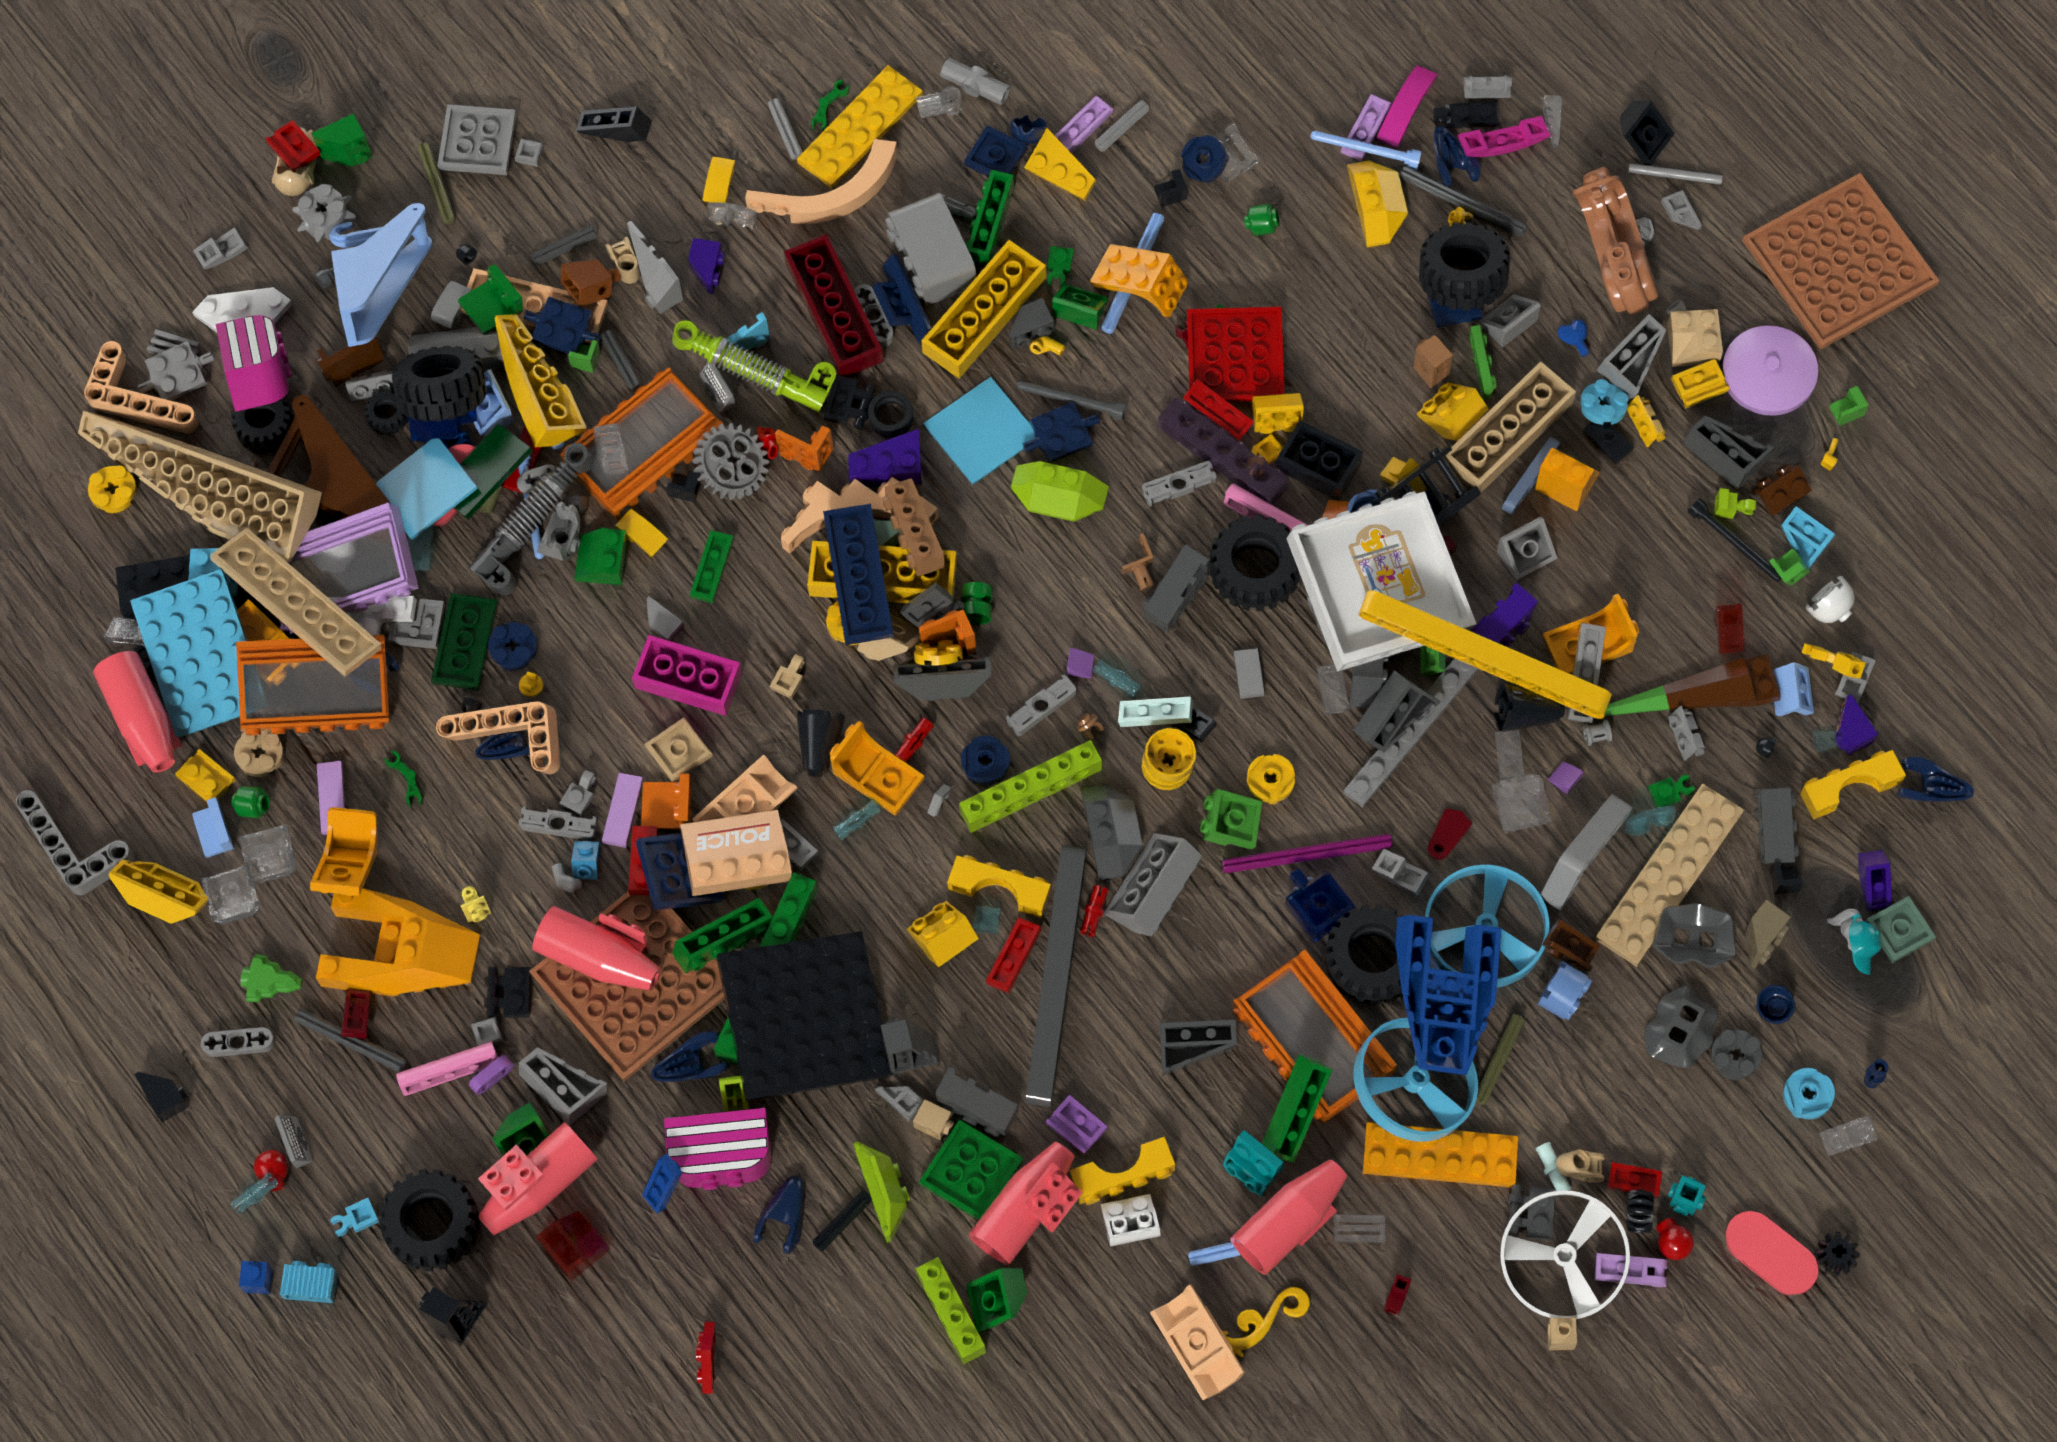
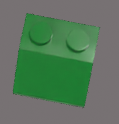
M354 114L311 133L315 145L320 151L321 159L353 167L357 164H363L372 158L365 134Z
M600 528L581 535L574 581L622 585L628 547L626 531Z

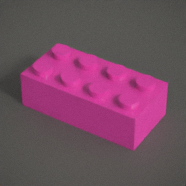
M648 635L632 680L635 689L726 716L740 681L742 669L740 662Z

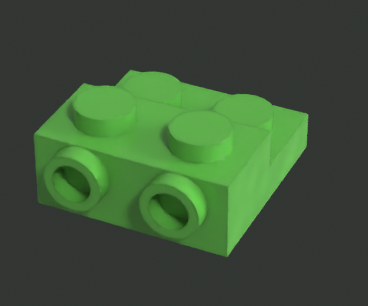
M1220 789L1207 795L1204 801L1207 817L1202 820L1200 832L1204 833L1203 840L1224 846L1233 844L1250 850L1256 847L1262 801Z

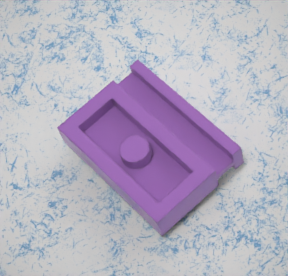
M1070 1095L1053 1112V1115L1045 1121L1048 1127L1083 1156L1108 1129L1107 1125Z

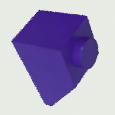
M1851 694L1846 697L1841 706L1835 732L1837 745L1849 756L1872 744L1878 735Z
M1882 850L1859 853L1858 871L1866 909L1869 911L1891 906V869L1886 855Z

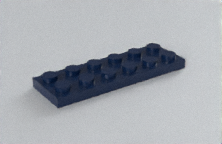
M871 504L823 511L845 645L893 638Z

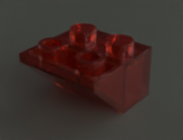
M580 1211L555 1220L536 1236L539 1244L570 1282L611 1250Z

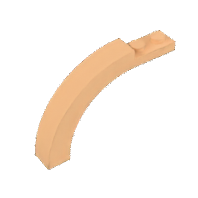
M873 139L871 152L864 166L851 180L837 189L814 196H790L747 190L745 197L747 209L757 213L763 211L773 212L781 216L789 214L791 223L797 224L820 223L845 216L867 203L885 184L896 161L898 153L897 142Z

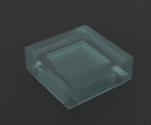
M976 905L973 930L975 932L997 934L1001 908Z

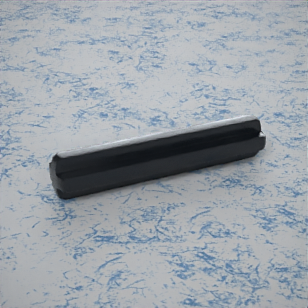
M862 1190L813 1240V1245L819 1251H824L872 1201L871 1195Z

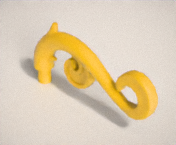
M1298 1287L1286 1288L1276 1297L1264 1319L1255 1310L1241 1312L1237 1317L1238 1328L1248 1333V1325L1253 1324L1255 1330L1243 1338H1230L1226 1336L1229 1334L1228 1331H1222L1233 1348V1353L1243 1357L1244 1355L1241 1350H1246L1256 1345L1264 1338L1271 1328L1281 1303L1286 1297L1294 1296L1298 1301V1306L1294 1309L1285 1306L1283 1307V1312L1287 1316L1294 1318L1304 1316L1310 1306V1299L1307 1293Z

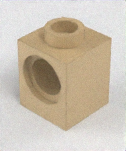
M924 1099L913 1120L914 1128L941 1141L944 1134L949 1135L954 1122L951 1121L952 1113Z
M1576 1318L1549 1319L1547 1324L1548 1350L1575 1349L1577 1345Z

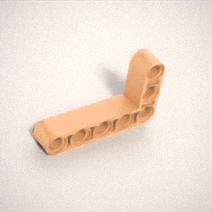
M109 341L103 344L84 391L85 397L93 410L185 434H190L197 430L199 421L191 406L118 388L117 385L126 364V356L117 342ZM117 353V356L109 358L112 354ZM110 374L107 378H102L103 375ZM96 395H101L100 398L93 399ZM124 400L123 403L115 405L116 402ZM146 406L143 410H138L139 407ZM168 411L166 415L159 416L162 412ZM185 417H190L188 421L182 422Z
M529 702L441 717L436 724V730L440 736L454 741L528 730L532 767L545 774H554L560 767L556 712L552 706L545 703ZM544 709V716L539 719L538 714L540 710ZM521 712L522 718L516 723V716ZM496 716H498L499 722L496 726H494L493 720ZM476 719V726L471 730V723ZM453 723L454 729L449 733L448 727ZM546 733V740L541 744V736ZM548 757V765L543 767V760Z

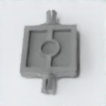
M185 341L145 360L150 372V380L138 385V388L142 394L155 388L162 399L173 401L208 384L203 374V365L214 361L215 358L211 351L198 357L193 352L190 343Z

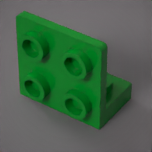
M496 264L487 268V282L458 299L459 305L483 334H487L496 328V315H518L523 312L522 296Z

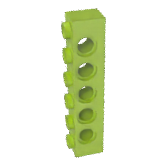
M1087 741L960 802V814L970 833H973L1102 771V759L1092 741Z

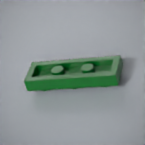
M710 530L690 591V598L714 603L734 541L733 535Z

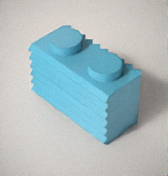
M292 1261L291 1265L284 1264L280 1295L283 1299L334 1303L338 1272L332 1268V1265L326 1263H318L317 1267H309L307 1263L301 1261Z

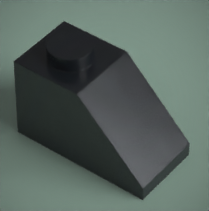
M143 1072L135 1073L142 1090L161 1122L189 1108L185 1102L189 1097L182 1085L177 1087L173 1080Z

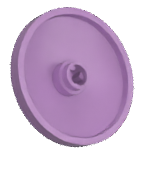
M1759 326L1741 333L1732 341L1723 359L1722 373L1727 386L1730 388L1729 394L1739 405L1749 411L1762 415H1782L1794 411L1809 399L1817 382L1818 363L1812 348L1798 334L1778 326Z

